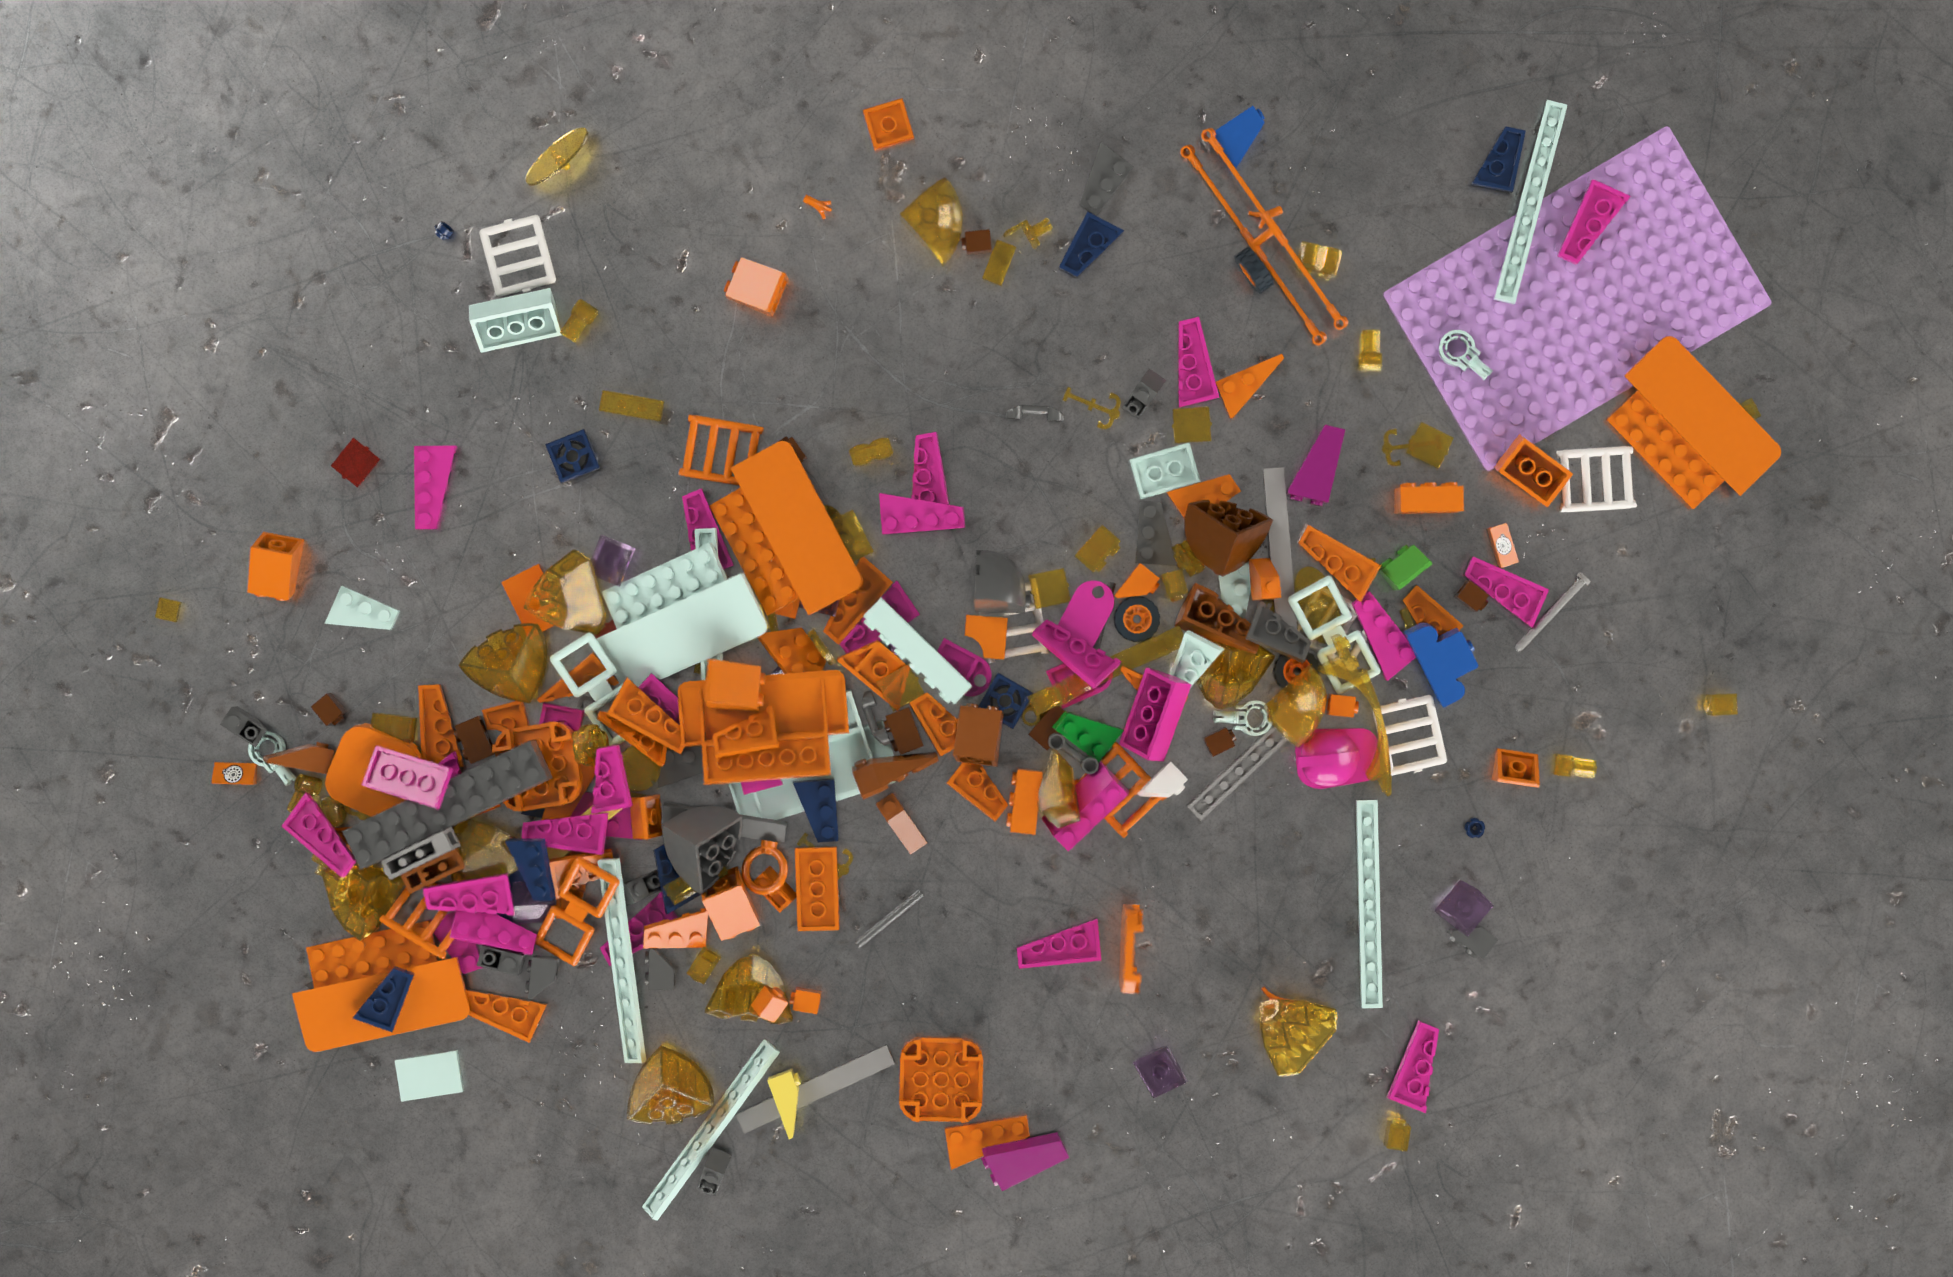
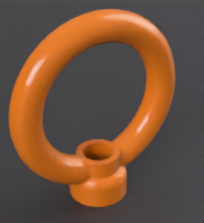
M761 840V845L752 849L742 863L741 874L743 882L749 890L756 894L768 895L776 892L782 887L787 878V861L782 852L777 849V842ZM760 854L774 856L780 868L776 881L766 887L756 885L750 877L751 863Z

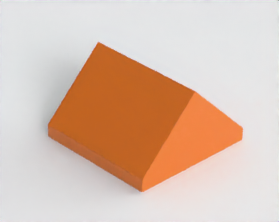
M1497 748L1492 780L1539 788L1538 754Z
M660 794L631 797L633 800V806L630 807L633 839H651L662 836Z

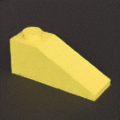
M793 1069L770 1076L767 1080L789 1139L794 1136L799 1095L798 1085H801L799 1075L794 1073Z

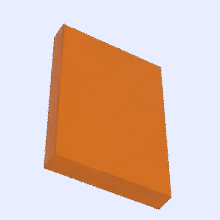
M540 564L501 582L529 638L567 620Z

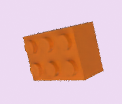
M1520 434L1494 466L1498 472L1546 507L1551 504L1573 475L1567 468Z
M1436 482L1420 484V487H1416V483L1400 484L1399 488L1394 489V514L1458 513L1464 511V486H1458L1457 482H1445L1441 486H1437Z
M1017 767L1016 772L1012 771L1011 785H1015L1014 792H1010L1009 806H1012V813H1007L1006 826L1010 827V832L1035 835L1042 770Z

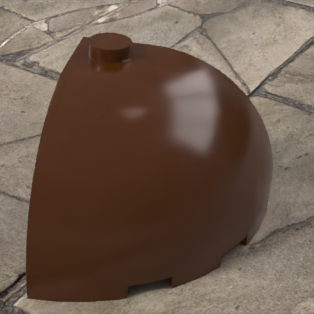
M1209 500L1191 502L1186 510L1184 520L1187 542L1198 560L1213 570L1215 574L1222 577L1238 570L1254 556L1264 542L1273 522V519L1250 508L1247 511L1237 508L1236 503L1220 501V504H1210Z

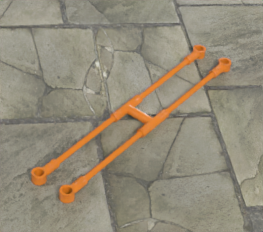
M1213 128L1203 130L1201 133L1202 139L1209 142L1215 152L1221 156L1262 214L1261 217L1269 228L1254 239L1202 168L1203 165L1195 155V148L1192 145L1182 147L1180 151L1182 157L1188 158L1196 171H1199L1240 229L1241 235L1250 248L1264 263L1312 334L1313 343L1315 345L1323 344L1327 339L1326 334L1319 331L1313 321L1309 320L1267 260L1268 257L1260 245L1274 235L1281 246H1284L1326 305L1327 311L1334 319L1335 328L1342 330L1347 327L1348 319L1345 316H1341L1335 306L1329 302L1288 244L1289 241L1268 211L1264 210L1224 153L1223 147L1216 139L1215 130ZM1207 132L1210 133V138L1207 137ZM1186 148L1189 149L1190 154L1186 153ZM1339 320L1343 321V326L1339 324ZM1317 335L1322 338V341L1317 339Z

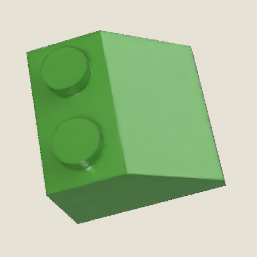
M1406 544L1397 551L1398 555L1394 559L1389 557L1380 564L1382 568L1378 572L1393 590H1400L1433 563L1415 545L1408 547Z

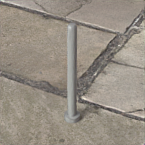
M1580 572L1577 575L1578 580L1516 644L1515 649L1518 652L1522 651L1584 584L1588 586L1591 583L1583 573Z

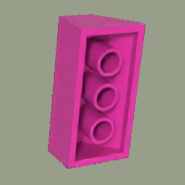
M1146 667L1119 745L1147 760L1164 761L1192 684L1176 676Z
M1101 761L1098 763L1099 767L1095 773L1087 774L1041 818L1052 835L1068 852L1130 792Z

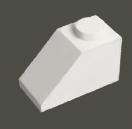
M1169 762L1137 794L1144 797H1169L1173 794L1177 796L1185 789L1183 784L1188 779L1172 762Z

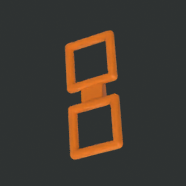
M580 856L576 857L558 892L560 897L569 901L566 910L557 905L550 907L537 933L535 944L568 964L576 966L595 931L593 926L584 922L587 914L589 913L596 918L603 916L620 880ZM580 867L610 883L597 908L568 892ZM556 915L585 931L572 956L544 940Z

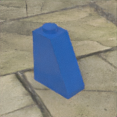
M1251 106L1215 130L1216 139L1235 168L1238 167L1265 123L1263 121L1265 119L1263 113L1259 108L1255 109L1254 106Z

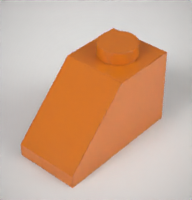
M1270 558L1249 559L1252 601L1281 598L1280 577Z
M1139 563L1115 593L1114 597L1147 595L1149 592L1153 594L1160 585L1158 583L1160 578L1143 564Z

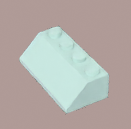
M551 288L469 305V321L480 352L562 335Z

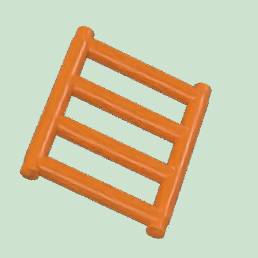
M689 414L688 422H690L683 467L680 468L678 474L685 477L740 486L736 478L732 476L731 467L734 465L739 431L751 433L747 457L749 458L757 453L759 436L764 431V428ZM698 424L710 426L703 471L691 469ZM719 428L731 430L723 475L711 473Z
M1115 741L1112 749L1101 759V762L1106 766L1119 755L1126 764L1115 776L1121 780L1133 770L1140 777V780L1129 789L1128 796L1104 817L1113 829L1125 838L1128 834L1127 831L1156 803L1160 800H1165L1167 797H1151L1122 825L1115 819L1114 815L1151 780V777ZM1087 773L1084 774L1079 780H1074L1072 784L1075 786L1080 780H1082L1087 775Z
M434 882V883H432V884H430V885H427L426 887H428V886H434V885H439V884H437V883ZM405 887L387 914H383L379 921L435 956L444 959L447 954L445 951L454 940L449 938L451 930L439 947L428 940L449 911L439 910L421 936L411 931V928L426 909L425 896L404 925L393 920L411 895Z

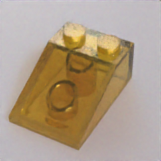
M1054 749L1050 753L1038 791L1039 801L1037 806L1040 813H1043L1049 822L1060 828L1081 821L1072 766Z

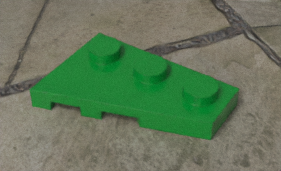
M1064 711L1052 727L1087 755L1094 757L1098 763L1124 731L1120 727L1107 725L1106 723L1094 721Z

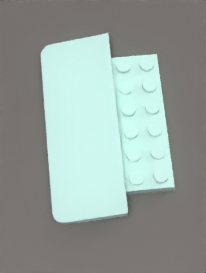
M708 543L602 591L616 630L596 639L616 668L615 676L619 684L622 685L628 677L639 687L651 673L658 680L664 679L763 635L767 630V622L744 573L727 580L713 543Z
M851 689L846 690L849 734L828 735L831 775L781 779L783 785L745 795L743 794L741 782L728 783L738 814L778 820L804 812L793 781L834 778L836 801L860 794L852 773V767L855 766L854 763L861 759L869 760L871 758L894 756L891 744H881L872 735L869 725H862ZM883 719L876 721L879 730L885 728Z

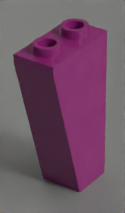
M1329 425L1323 426L1287 489L1286 494L1291 495L1290 499L1301 502L1303 498L1311 500L1310 504L1323 506V503L1327 504L1329 502L1345 429Z
M1056 1132L985 1147L982 1149L984 1157L981 1160L985 1168H990L992 1171L990 1177L994 1185H999L1001 1190L1004 1191L1068 1159L1069 1156L1060 1136Z

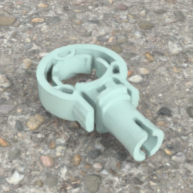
M1453 330L1446 333L1441 339L1439 354L1446 364L1454 367L1459 366L1463 371L1471 368L1483 380L1492 373L1493 370L1479 359L1478 356L1481 352L1475 347V342L1470 334L1462 330ZM1453 335H1461L1460 340L1467 347L1466 353L1460 357H1453L1449 352L1446 353V357L1443 353V345H1445V351H1447V345L1452 340L1458 339V336Z
M1251 700L1242 705H1234V709H1244V711H1213V716H1221V718H1213L1214 724H1243L1244 726H1233V729L1241 730L1245 734L1252 736L1265 734L1273 723L1272 710L1262 701ZM1254 704H1259L1264 708L1260 710L1263 714V722L1260 728L1263 729L1259 732H1253V730H1259L1260 728L1251 727L1247 721V715L1251 709H1260V707L1254 706Z
M266 731L257 747L251 744L248 745L249 757L255 764L265 767L268 773L276 771L285 786H288L292 783L291 780L295 781L297 779L291 770L285 766L266 763L263 761L260 752H255V749L259 750L260 744L265 740H271L274 743L275 750L273 753L286 750L285 742L280 735ZM265 735H271V736H273L275 739H271V738H269V737H265Z

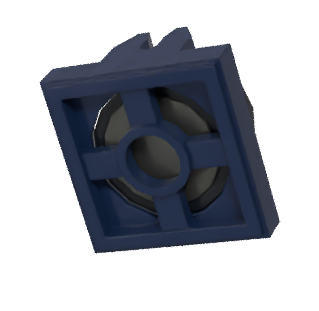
M585 429L545 444L561 484L600 468L597 455L593 450V445Z
M997 673L978 708L986 709L990 705L998 707L999 711L1003 712V724L1014 729L1034 693Z

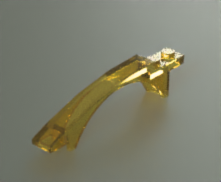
M1180 626L1173 627L1110 656V658H1117L1122 662L1100 684L1123 674L1120 670L1122 665L1134 669L1179 649L1184 637ZM1074 673L1027 696L1035 715H1039L1056 706L1068 703L1077 696L1092 689V687Z
M1336 634L1331 639L1339 656L1317 666V669L1322 674L1333 675L1350 682L1368 700L1377 722L1378 741L1374 758L1365 774L1371 781L1377 779L1383 794L1390 796L1392 795V776L1389 745L1380 704L1367 669L1361 668L1357 670L1359 663L1354 655L1351 656L1348 650L1351 648L1346 636L1342 637V635Z

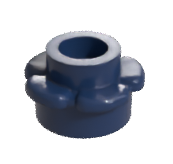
M441 221L438 225L435 224V234L440 239L452 238L451 235L454 233V230L447 223Z
M1478 818L1470 819L1465 824L1466 834L1470 838H1480L1484 834V822L1479 821Z

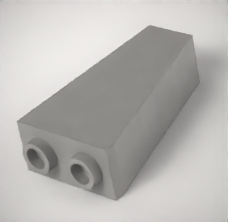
M452 827L382 860V868L391 880L461 845Z

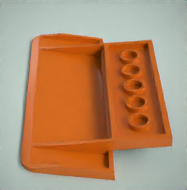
M1672 336L1662 338L1624 375L1637 391L1606 419L1692 509L1698 506L1724 481L1741 496L1781 455V448L1777 442L1696 358Z
M779 441L731 467L740 488L709 505L767 616L797 599H800L807 614L812 615L860 588L862 577L789 442Z
M839 670L766 675L765 685H761L764 702L763 706H759V712L708 708L704 701L706 680L687 681L679 686L678 707L682 747L702 745L705 785L831 775L828 735L849 734L845 677ZM771 705L773 706L779 747L716 757L713 734L733 724H739L748 719L749 716L758 714Z
M430 920L415 923L411 931L421 936L430 924ZM393 929L306 947L314 989L292 993L305 1045L313 1052L465 1019L470 1012L458 957L439 961L437 956ZM432 934L428 941L435 945L434 936ZM395 966L415 973L393 1032L353 1019V1016Z

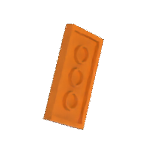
M837 846L796 847L795 869L798 931L839 930Z

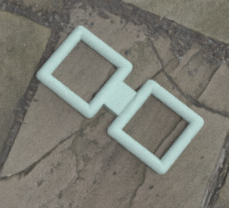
M1326 576L1288 597V602L1307 638L1313 640L1321 635L1324 638L1327 646L1317 652V657L1337 694L1341 695L1380 674L1381 669L1362 633L1356 630L1346 636L1341 624L1349 621L1352 618V614L1331 576ZM1328 586L1342 615L1312 630L1298 601ZM1356 640L1371 669L1341 685L1327 655Z
M588 632L550 657V661L575 697H580L586 692L590 693L595 702L585 708L586 715L607 746L618 745L625 740L619 735L612 738L603 723L597 719L595 711L614 700L622 685L613 690L607 681L608 678L616 674L617 670L594 635ZM586 643H589L606 670L578 687L560 660Z

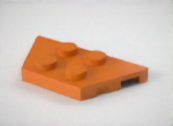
M802 627L765 632L757 637L784 674L822 671L827 661Z
M876 640L836 659L897 711L900 709L902 693H904L905 681L910 667L881 642Z

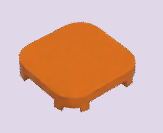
M548 722L513 729L509 728L502 731L497 737L495 744H492V752L495 753V757L530 740H536L553 776L552 779L504 801L503 803L507 808L513 811H531L566 805L579 797L582 791L583 780L578 744L574 731L568 725L561 722Z
M364 723L353 726L341 738L326 775L325 785L331 798L373 817L406 801V799L362 786L375 747L380 746L422 759V756L417 749L418 746L414 743L404 742L373 728V724Z
M1123 904L1119 961V987L1122 993H1140L1141 974L1137 972V966L1133 965L1134 932H1143V909H1140V905Z
M917 1037L908 1041L902 1048L900 1056L899 1104L904 1115L915 1122L944 1121L961 1123L969 1122L977 1116L982 1107L983 1055L978 1044L971 1039L959 1037Z

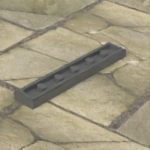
M664 802L661 824L686 810L696 807ZM741 815L743 821L741 837L778 843L785 842L787 822Z

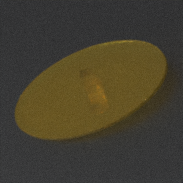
M577 128L567 133L546 149L529 169L526 175L527 184L534 186L546 181L561 169L569 170V162L581 150L588 138L586 128Z
M1314 567L1302 568L1295 578L1294 593L1325 576ZM1328 586L1298 601L1312 630L1340 616V609ZM1322 635L1315 638L1317 642L1326 644Z

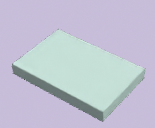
M1190 443L1129 459L1140 500L1201 482Z
M458 1050L395 1060L401 1102L464 1091Z

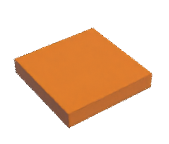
M903 98L863 110L875 151L914 139Z

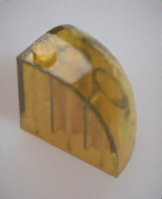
M944 177L930 186L900 213L901 222L942 267L956 251L963 228V213L959 197L947 177Z
M533 623L513 625V628L505 631L500 629L486 636L487 640L478 647L474 645L458 666L465 675L488 692L505 699L530 703L542 682L546 670L547 644L545 636L539 625Z
M1310 664L1264 705L1268 720L1286 739L1298 748L1313 738V732L1324 716L1327 693L1322 677Z
M660 1046L644 1063L634 1081L628 1100L627 1120L652 1125L653 1121H666V1125L681 1123L684 1118L690 1116L696 1118L714 1106V1093L710 1081L702 1069L690 1058Z

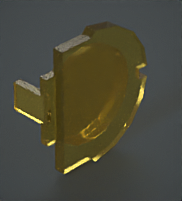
M634 746L628 747L622 754L629 791L639 792L647 790L653 786L652 780L656 783L660 776L661 766Z

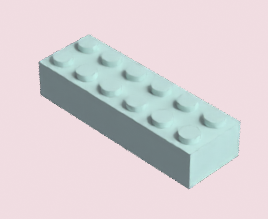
M882 597L864 614V623L872 631L876 628L881 633L879 638L887 645L891 643L895 647L894 652L902 660L906 657L911 662L909 667L917 674L921 672L925 675L924 681L932 689L937 687L941 691L939 693L940 697L947 703L951 701L955 704L972 687L971 683Z

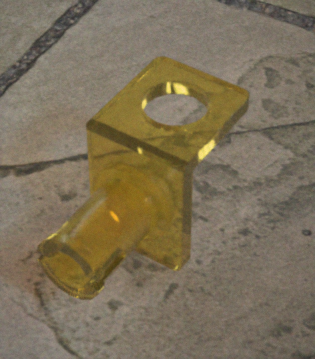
M1047 218L1033 226H1030L1026 219L1006 230L1003 236L1005 238L1022 228L1033 249H1036L1040 245L1037 237L1049 230L1051 231L1053 228L1051 223L1048 224L1049 220Z

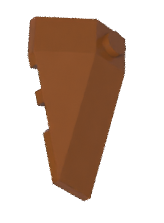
M1194 583L1180 608L1174 626L1184 631L1189 630L1203 638L1256 654L1259 644L1245 639L1251 623L1245 618L1242 619L1233 611L1234 608L1229 604L1226 605L1218 598L1219 595L1216 592Z
M936 752L871 758L869 760L861 759L854 763L855 766L852 767V773L864 800L888 789L887 785L890 782L904 780L910 771L917 773L936 763L939 759Z

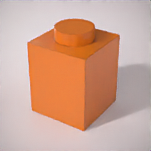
M1328 694L1327 715L1354 718V713H1358L1359 701H1356V697Z
M765 985L751 1006L759 1017L775 1023L787 1006L788 1001L783 996L784 992L782 990Z
M797 987L796 992H792L790 998L793 1010L817 1014L822 991Z

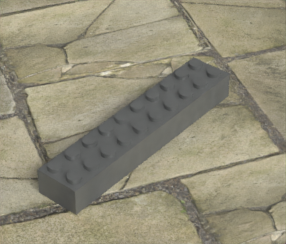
M530 740L451 778L439 809L406 800L342 832L359 868H368L445 829L453 827L552 779L553 776L536 740Z

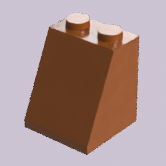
M966 703V706L960 705L953 756L957 762L998 767L1003 712L999 711L998 707L987 706L985 709L978 708V705L973 703Z

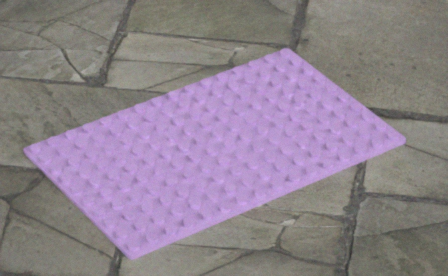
M1667 126L1543 198L1515 304L1494 300L1516 215L1383 293V297L1478 459L1487 471L1494 468L1519 434L1531 443L1536 444L1631 388L1633 385L1624 375L1662 338L1666 336L1675 337L1689 352H1692L1767 308L1772 303L1673 132ZM1592 179L1631 196L1578 264L1575 265L1557 257ZM1453 330H1462L1472 336L1475 347L1481 352L1478 356L1479 359L1493 370L1485 380L1471 368L1463 371L1459 366H1450L1441 359L1439 345L1446 333ZM1453 335L1458 336V339L1452 340L1447 345V351H1445V345H1443V353L1446 357L1447 352L1453 357H1460L1466 353L1467 347L1460 340L1461 335Z

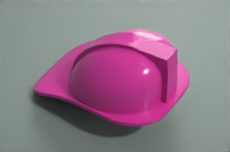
M1313 729L1304 733L1297 740L1295 746L1298 776L1305 785L1312 788L1325 789L1368 781L1376 776L1380 768L1377 738L1367 729Z

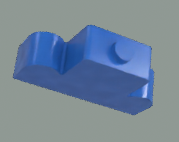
M1425 622L1403 631L1439 704L1444 708L1460 700L1465 694V687L1457 678L1478 668V663L1472 653L1475 649L1471 641H1466L1463 633L1458 628L1438 636L1435 628Z

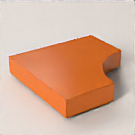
M966 615L965 636L972 637L980 644L983 649L984 658L1005 659L1008 618Z
M523 699L482 710L487 730L502 732L509 728L530 726Z

